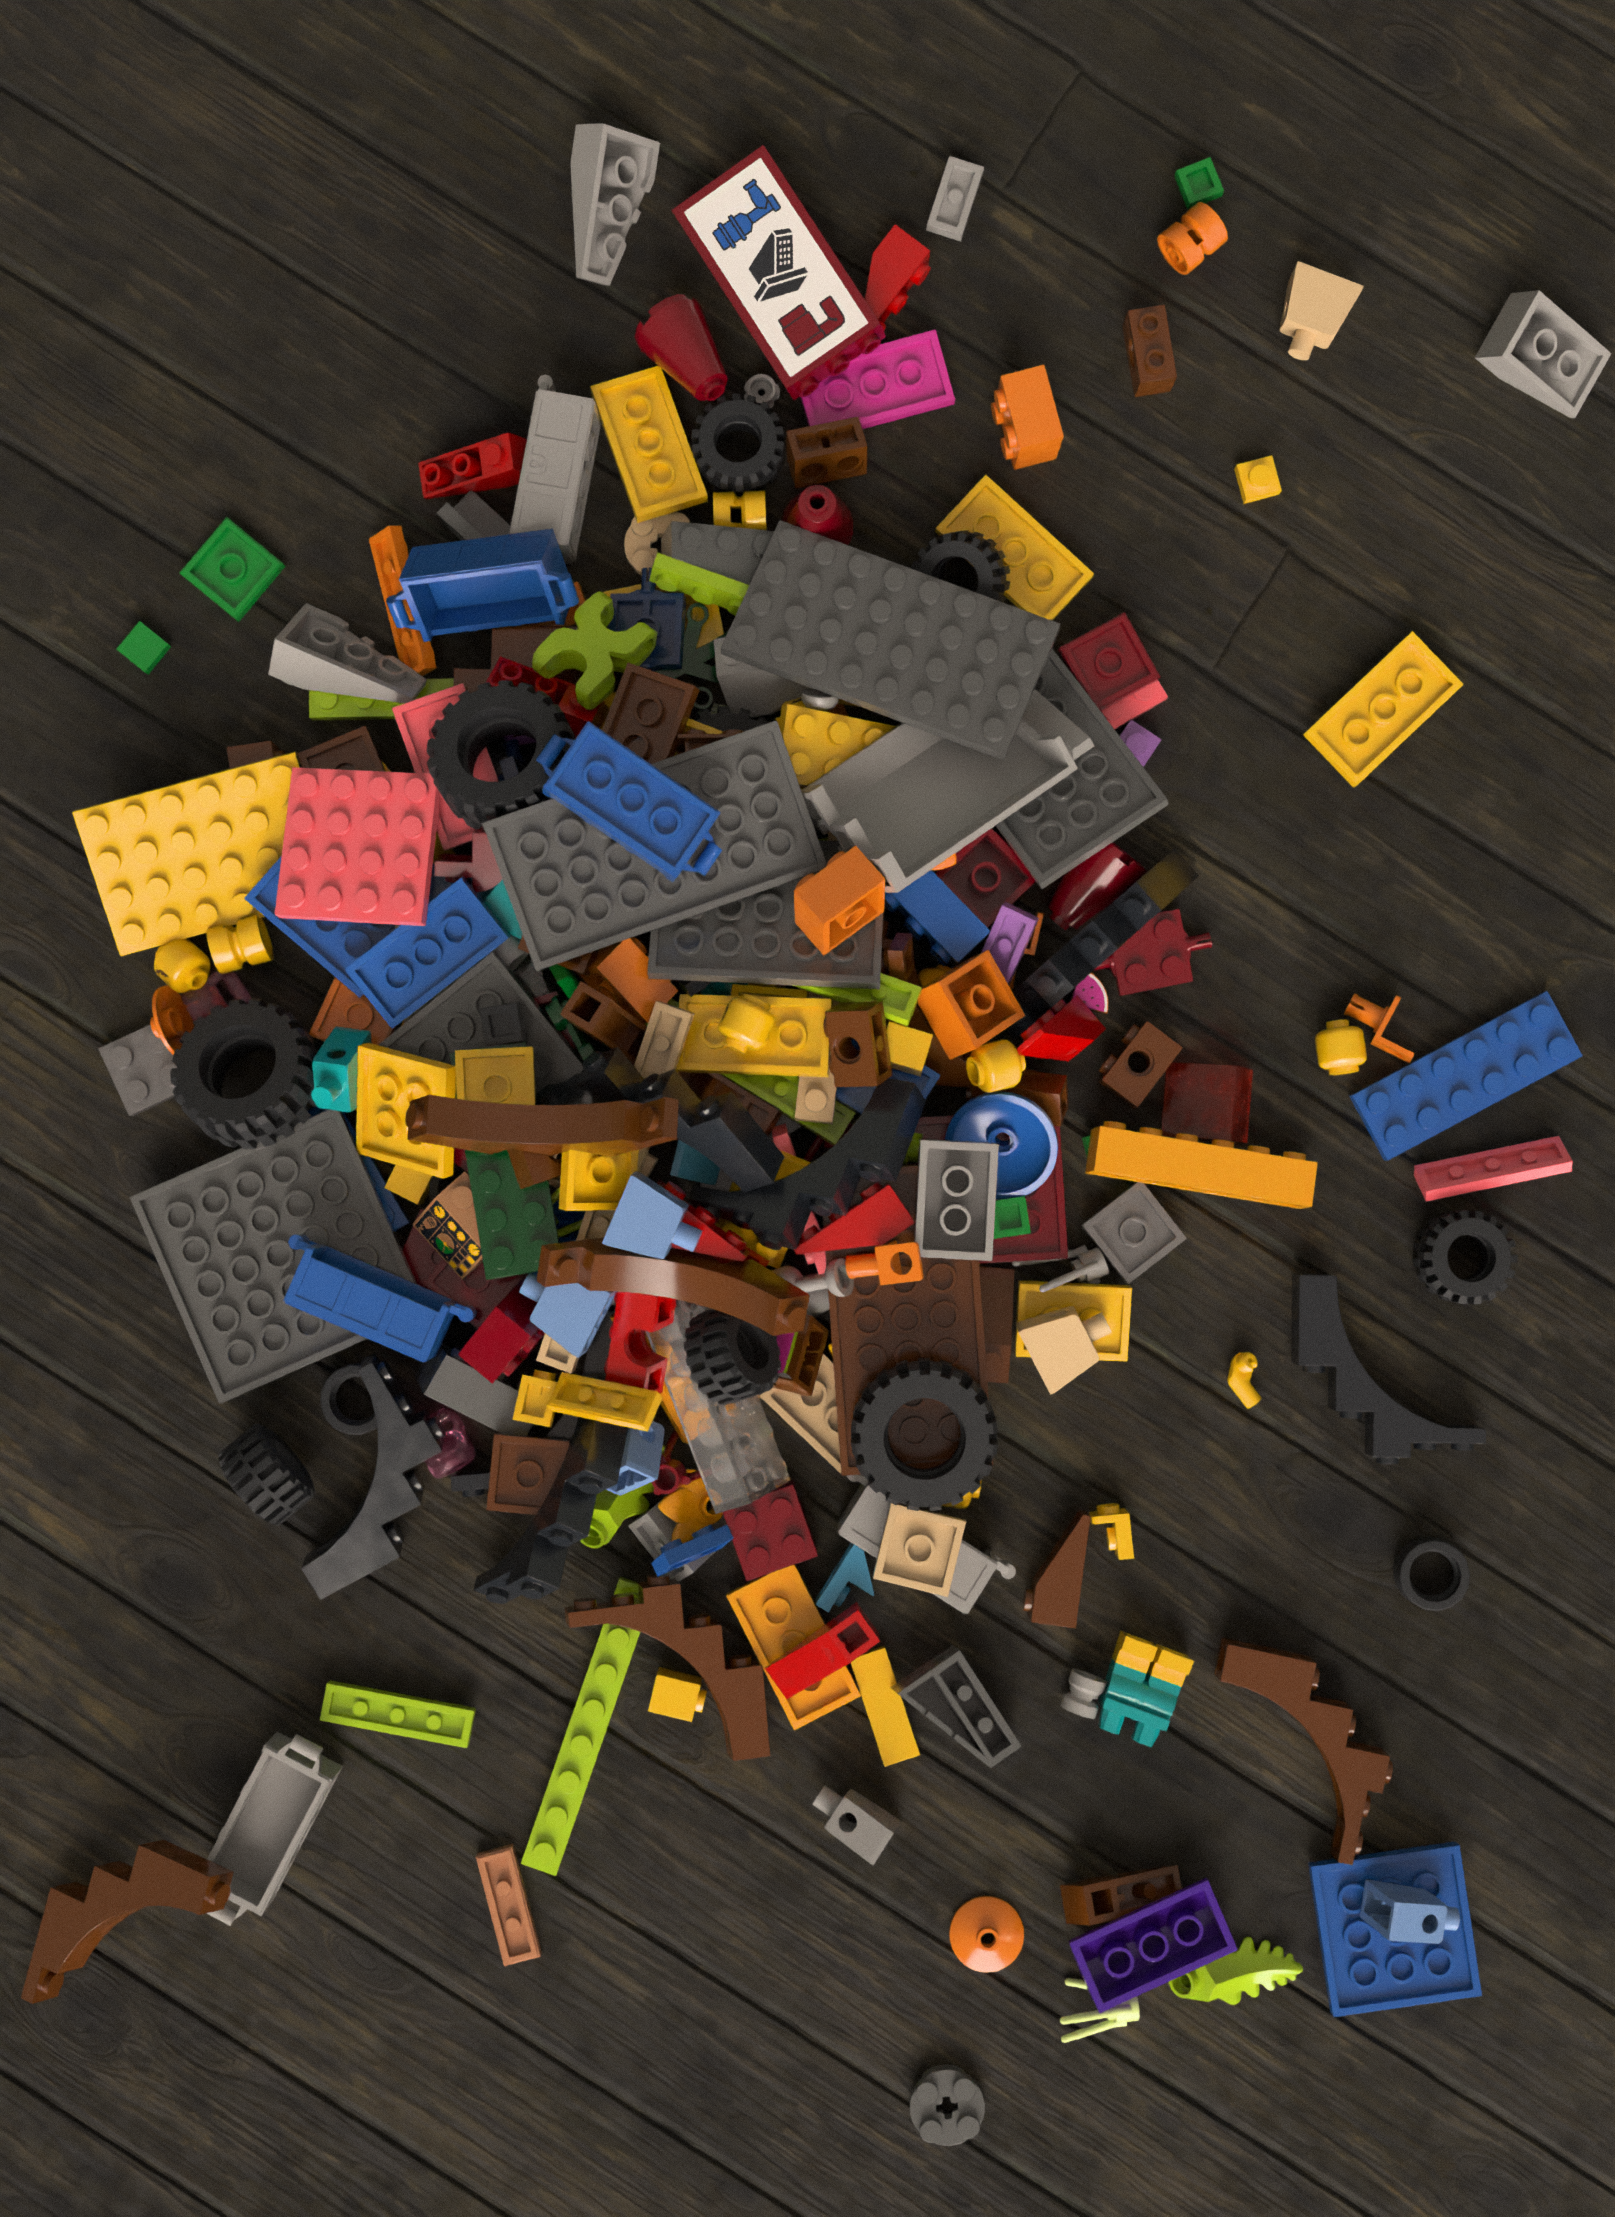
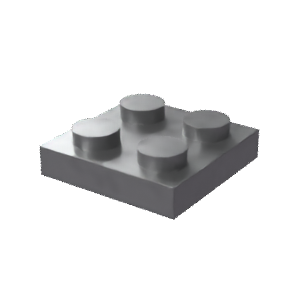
M151 1025L98 1048L129 1116L137 1115L175 1097L173 1094L175 1086L171 1083L170 1071L172 1068H177V1066L172 1062L173 1054L166 1048L162 1040L154 1035Z
M1135 1182L1081 1224L1126 1284L1132 1282L1187 1239L1146 1185L1140 1182Z

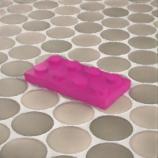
M935 329L880 344L871 353L860 354L850 361V365L845 371L836 376L830 375L821 381L818 388L812 394L801 397L808 426L859 417L862 429L954 405L955 397Z

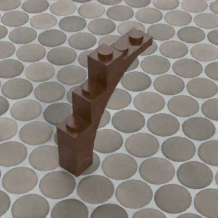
M897 933L891 945L887 946L884 950V968L889 969V976L923 987L914 967L912 933ZM917 1003L909 1025L906 1027L933 1035L924 1065L941 1075L936 1085L967 1087L966 1101L987 1093L978 1086H974L969 1080L966 1061L971 1056L972 1051L949 1059ZM885 1018V1021H886V1029H887V1026H888L889 1021H890V1022H893V1023H896V1024H900V1023H897V1022H894V1021H891V1020H888V1019ZM1025 1068L1022 1071L1021 1080L1016 1086L996 1091L1015 1093L1035 1102L1046 1112L1054 1126L1062 1125L1068 1110L1067 1075L1044 1073Z
M580 981L560 1015L587 1036L608 1049L618 1047L634 1066L647 1026L612 999ZM677 1072L700 1101L709 1096L717 1097L731 1091L767 1136H769L782 1115L778 1109L747 1092L719 1073Z
M657 1574L647 1576V1582L638 1583L639 1598H634L632 1593L612 1595L609 1602L596 1603V1598H581L573 1601L574 1606L564 1607L565 1620L569 1628L607 1623L623 1626L645 1633L678 1652L701 1675L714 1698L722 1720L727 1754L733 1761L770 1756L762 1664L756 1659H751V1655L747 1654L729 1657V1662L725 1663L722 1625L716 1619H711L709 1614L692 1615L688 1617V1622H683L681 1587L675 1578L670 1579L669 1574H663L658 1577Z
M1221 1638L1214 1672L1220 1682L1247 1688L1280 1705L1303 1725L1314 1740L1330 1774L1336 1800L1337 1819L1330 1853L1337 1862L1353 1865L1355 1854H1360L1363 1844V1833L1360 1831L1362 1817L1366 1818L1370 1810L1371 1799L1367 1793L1372 1791L1383 1794L1384 1785L1390 1782L1393 1772V1763L1389 1761L1390 1756L1382 1748L1347 1741L1348 1737L1353 1736L1356 1727V1716L1353 1714V1709L1343 1701L1310 1695L1311 1690L1315 1691L1317 1689L1320 1672L1316 1668L1317 1663L1309 1656Z

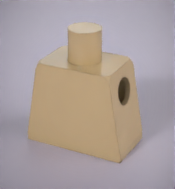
M1298 261L1288 281L1279 328L1281 333L1293 337L1288 350L1289 355L1299 360H1308L1314 346L1327 349L1364 286Z
M1074 1306L1016 1323L1018 1333L1050 1395L1097 1363L1100 1357L1092 1342L1112 1333L1102 1312L1081 1322Z

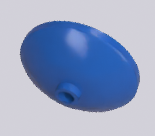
M1010 1092L985 1093L970 1099L953 1115L945 1135V1140L999 1144L996 1199L998 1200L1022 1197L1038 1189L1052 1173L1058 1154L1057 1133L1046 1112L1030 1099ZM1001 1132L1007 1133L1010 1139L1002 1141L997 1137V1134Z

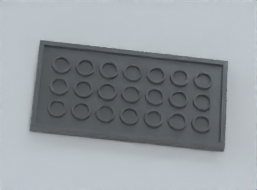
M780 520L721 646V654L1004 761L1059 633L1060 623Z
M777 720L651 764L721 812L708 832L714 839L715 844L722 849V852L706 876L698 872L682 870L678 877L671 882L663 873L635 854L624 849L625 847L594 826L583 821L584 819L555 799H550L482 823L536 971L795 880L826 867L827 863ZM703 838L687 864L693 867L709 841Z

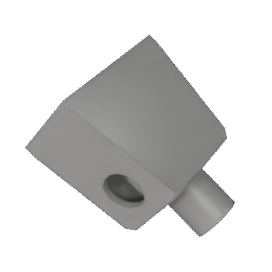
M825 1785L813 1802L815 1807L831 1817L824 1828L872 1865L875 1864L901 1823L898 1818L853 1789H850L844 1797H841ZM846 1813L853 1814L857 1822L849 1821Z

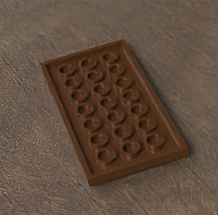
M908 1165L901 1167L896 1182L881 1179L879 1183L881 1186L887 1183L891 1185L915 1221L918 1165ZM861 1176L849 1207L852 1208L863 1199L859 1194L876 1182L869 1181ZM823 1216L824 1227L831 1222L828 1216ZM915 1223L889 1241L896 1240L897 1244L914 1242ZM878 1245L825 1251L826 1267L835 1259L843 1258L846 1260L847 1255L874 1253L875 1247ZM899 1252L902 1274H907L912 1267L911 1258L908 1254ZM921 1257L924 1277L920 1281L880 1285L879 1275L855 1278L854 1288L849 1296L839 1297L832 1294L828 1289L842 1476L860 1475L851 1448L853 1411L856 1402L859 1401L863 1389L868 1383L871 1384L877 1378V1374L885 1368L889 1370L895 1367L897 1362L907 1360V1362L918 1361V1358H930V1361L935 1362L943 1360L952 1363L953 1367L959 1370L963 1369L969 1373L972 1379L981 1385L989 1399L979 1260ZM918 1398L903 1404L897 1409L890 1420L887 1435L889 1445L900 1461L914 1468L926 1469L939 1466L953 1456L959 1445L961 1432L958 1419L948 1406L934 1399Z

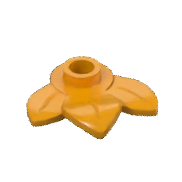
M686 1469V1471H687L688 1473H692V1472H695V1471H696V1470H692V1469ZM704 1477L692 1481L688 1485L683 1484L679 1489L664 1497L658 1503V1508L669 1519L677 1523L673 1530L671 1541L680 1538L682 1543L693 1540V1533L716 1523L723 1515L722 1507L725 1505V1500L719 1490L708 1486ZM711 1500V1509L707 1512L706 1504Z

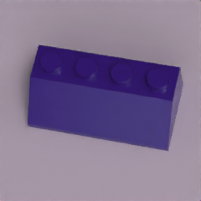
M1207 1878L1068 1941L1088 1992L1099 2013L1238 1950Z

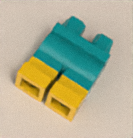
M1120 1631L1105 1678L1107 1684L1104 1693L1098 1699V1703L1102 1707L1098 1726L1105 1731L1119 1735L1124 1718H1131L1137 1721L1131 1736L1132 1740L1152 1747L1160 1730L1167 1731L1169 1719L1175 1709L1186 1674L1189 1675L1194 1660L1181 1652L1159 1644L1155 1645L1151 1641Z

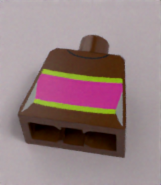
M806 1315L804 1331L776 1335L777 1345L780 1347L781 1353L779 1355L781 1370L778 1371L779 1378L776 1383H773V1388L812 1396L829 1330L812 1315Z

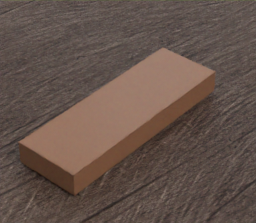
M514 1844L477 1853L476 1860L504 1966L540 1957L542 1951Z

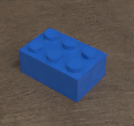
M932 870L898 893L885 892L884 908L891 914L897 911L905 919L903 927L908 933H912V937L917 941L923 938L931 946L930 955L942 966L949 964L953 968L961 963L990 933V930Z

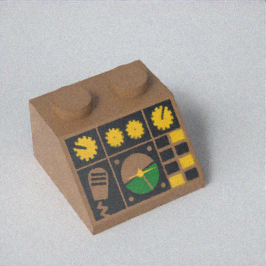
M464 1171L433 1199L412 1224L462 1280L483 1263L469 1174Z

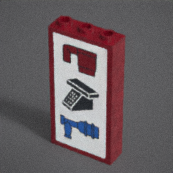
M764 145L672 209L679 224L793 400L812 394L818 388L821 381L830 375L836 376L849 367L850 361L860 354L871 353L881 344V340L886 337L880 322Z

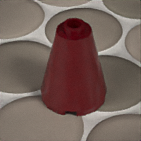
M677 294L665 298L648 311L651 317L645 325L641 321L639 322L635 333L638 347L697 400L713 401L719 398L725 390L728 378L701 305L694 297H692V300L688 299L685 294Z
M813 485L806 488L793 498L783 511L781 517L783 522L849 545L853 534L851 512L847 505L825 486Z
M1112 842L1063 875L1048 905L1053 911L1049 917L1064 930H1067L1070 926L1077 930L1128 890L1148 871L1122 848Z

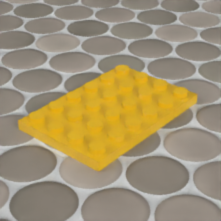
M295 751L72 812L120 956L164 945L171 940L186 939L207 933L208 928L225 924V927L237 924L239 919L259 914L260 918L265 917L244 898L282 856L292 767L300 768Z

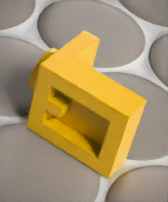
M534 1370L533 1377L522 1375L512 1420L552 1428L555 1412L547 1406V1403L557 1384L555 1381L556 1374Z
M1117 1503L1097 1505V1511L1089 1512L1091 1516L1090 1522L1092 1524L1112 1523V1527L1106 1528L1108 1550H1115V1555L1119 1560L1134 1559L1129 1512L1125 1508L1119 1509V1504Z

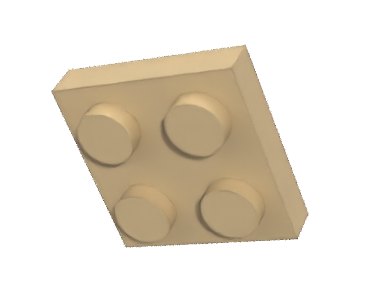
M890 1503L873 1572V1579L948 1597L966 1520L920 1508L919 1511L908 1510L907 1505L900 1503L894 1505Z

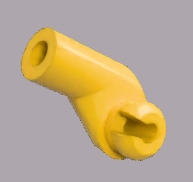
M1250 1352L1238 1353L1233 1357L1227 1378L1229 1386L1247 1409L1253 1407L1262 1399L1250 1383L1253 1368H1256L1258 1364L1257 1358Z

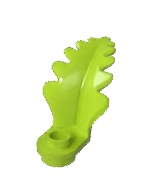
M650 1482L621 1496L608 1490L597 1494L589 1535L580 1540L581 1543L589 1548H600L602 1545L609 1543L625 1519L645 1513L649 1509L650 1504L643 1494L653 1492L654 1487Z
M1246 1937L1237 1951L1171 1980L1169 1985L1171 1990L1180 1998L1205 2002L1219 1998L1230 2005H1236L1241 2000L1242 1991H1245L1251 1997H1258L1259 1984H1262L1267 1990H1274V1981L1284 1986L1287 1984V1978L1294 1981L1296 1975L1303 1971V1967L1300 1963L1294 1961L1292 1953H1288L1284 1957L1281 1946H1276L1270 1952V1942L1264 1940L1256 1951L1252 1938Z

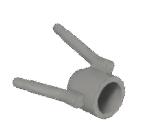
M1083 1245L1076 1249L1068 1250L1067 1259L1076 1258V1260L1071 1261L1073 1271L1039 1287L1040 1292H1046L1076 1278L1082 1283L1099 1284V1278L1109 1274L1108 1266L1100 1249L1096 1247L1087 1250L1086 1246ZM1063 1259L1014 1261L1012 1265H1031Z

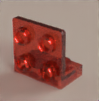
M1172 1062L1166 1070L1162 1135L1176 1137L1177 1133L1198 1136V1139L1247 1143L1253 1069L1235 1065Z

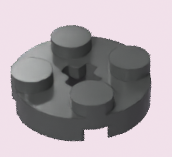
M948 2064L934 2066L922 2074V2078L913 2086L910 2092L909 2108L911 2119L924 2141L942 2146H953L972 2139L978 2134L985 2113L984 2097L979 2083L975 2078L973 2079L965 2073L964 2069ZM943 2097H950L951 2103H958L951 2113L945 2114L943 2110L937 2109L936 2105L942 2104Z

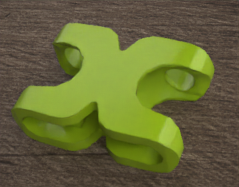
M600 591L593 594L575 611L574 621L577 630L565 627L556 629L537 648L532 661L533 670L548 679L566 669H576L584 672L576 683L575 691L577 703L587 710L596 708L614 691L616 681L613 671L624 673L627 663L640 666L652 653L657 641V631L643 622H639L628 630L621 632L607 629L606 627L612 621L614 615L613 599Z

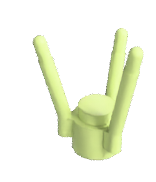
M1065 1979L1067 1986L1087 1989L1082 1979ZM1137 1996L1102 2013L1095 2010L1061 2017V2024L1079 2023L1102 2018L1107 2019L1106 2021L1065 2034L1061 2037V2041L1066 2043L1114 2027L1127 2026V2022L1138 2021L1139 2003Z

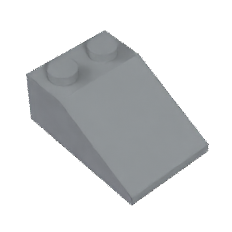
M1540 290L1510 294L1475 359L1504 382L1570 418H1576L1612 353Z

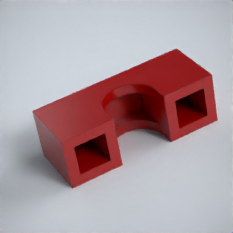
M616 1292L614 1297L616 1303L614 1321L609 1331L611 1339L609 1356L604 1366L606 1373L605 1381L654 1390L661 1394L663 1392L668 1358L656 1354L649 1348L645 1339V1331L653 1333L672 1324L677 1300L648 1294Z

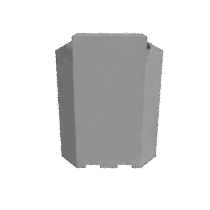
M1034 689L1004 761L901 723L803 788L801 792L814 827L823 835L831 832L840 844L838 846L840 852L844 851L846 853L854 846H857L886 879L885 892L898 893L1077 770L1078 768L1074 760L1093 748L1094 744L1086 733Z

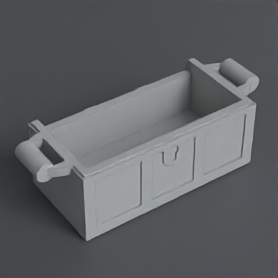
M542 375L538 379L539 389L535 395L509 534L553 528L565 564L573 565L577 557L601 421L594 399L556 392L552 378L549 375Z
M847 1475L850 1481H858L861 1485L837 1521L839 1535L877 1558L890 1502L886 1501V1496L881 1492L875 1493L868 1486V1480L864 1475ZM962 1540L948 1597L934 1595L962 1613L968 1614L996 1569L1006 1579L1013 1578L1016 1569L1010 1560H1002L989 1549L983 1553Z
M276 1732L264 1745L263 1753L247 1783L244 1785L239 1799L227 1822L222 1827L218 1835L219 1837L207 1858L216 1864L234 1871L228 1900L239 1905L240 1908L236 1911L225 1905L224 1909L207 1913L208 1915L231 1926L234 1919L241 1916L247 1909L262 1916L272 1903L343 1767L321 1755L323 1747L298 1734L291 1739L279 1732Z

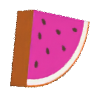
M1090 973L1074 988L1072 999L1078 995L1090 1010L1106 1014L1108 1012L1107 992L1101 981L1094 974Z

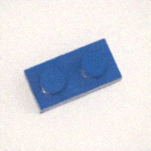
M709 1525L693 1533V1540L682 1543L679 1538L660 1548L662 1554L651 1563L657 1577L723 1548L733 1539L728 1525L716 1530L713 1529L712 1525Z

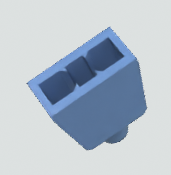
M636 1171L630 1175L602 1244L664 1259L668 1255L672 1244L694 1252L703 1231L682 1222L689 1207L686 1202Z
M532 1273L528 1274L519 1293L537 1302L530 1316V1321L577 1358L588 1351L617 1292L589 1291L579 1283L544 1287L537 1282V1276Z
M652 1421L648 1432L628 1428L618 1482L606 1490L621 1496L658 1479L665 1431L661 1424Z
M1365 1880L1360 1917L1387 1940L1439 1944L1443 1941L1444 1930L1456 1931L1460 1924L1458 1908L1447 1906L1429 1891L1422 1888Z

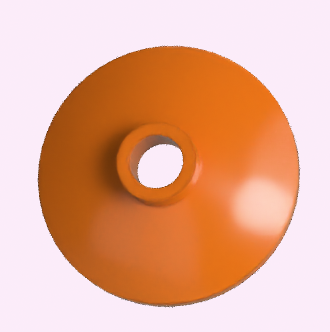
M168 985L157 988L153 994V1017L150 1020V1025L154 1035L160 1038L166 1048L174 1055V1051L176 1049L180 1050L183 1045L179 1040L185 1031L189 1033L192 1031L194 1024L190 1010L182 996Z
M979 1896L968 1900L956 1911L950 1924L949 1937L955 1955L965 1966L979 1972H995L1010 1965L1019 1955L1024 1942V1928L1019 1914L1008 1902L994 1896ZM992 1933L995 1936L994 1941L990 1944H985L981 1941L982 1935Z

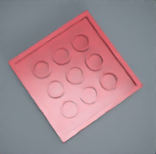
M292 767L275 915L279 918L426 926L441 795L433 783L434 779L431 774Z

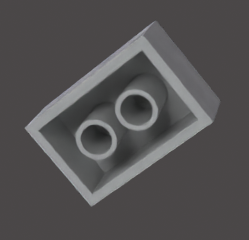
M919 1139L914 1242L919 1244L921 1257L992 1261L999 1144Z

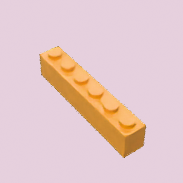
M1104 1121L1103 1126L1091 1129L1085 1173L1303 1209L1312 1207L1318 1162L1306 1161V1155L1297 1152H1283L1282 1157L1270 1155V1148L1248 1146L1247 1150L1235 1149L1234 1142L1214 1139L1211 1144L1199 1143L1198 1136L1177 1133L1175 1138L1162 1136V1130L1141 1127L1139 1132L1126 1130V1124Z

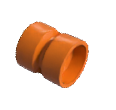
M1198 202L1182 215L1181 223H1173L1158 235L1157 242L1161 253L1172 268L1180 274L1187 275L1203 262L1204 254L1211 255L1227 242L1228 234L1224 223L1217 213L1207 204Z

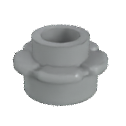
M757 374L751 377L744 386V391L746 392L744 395L745 401H747L748 395L756 397V404L758 405L764 401L772 408L774 401L778 400L780 396L779 386L775 384L772 377L766 374ZM764 390L765 394L763 396H760L758 394V391Z

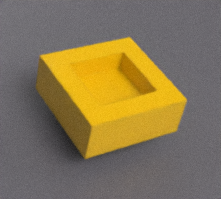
M1272 455L1237 464L1234 468L1244 504L1279 495L1282 491Z

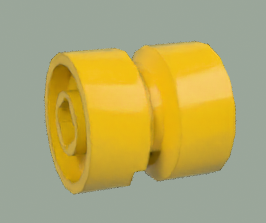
M765 490L744 491L741 497H737L734 491L713 492L714 525L767 530ZM741 509L742 523H732L731 510Z
M259 914L239 919L236 927H225V924L207 929L209 950L214 964L221 974L242 969L243 963L246 961L254 966L273 960L274 954L271 939L266 925Z

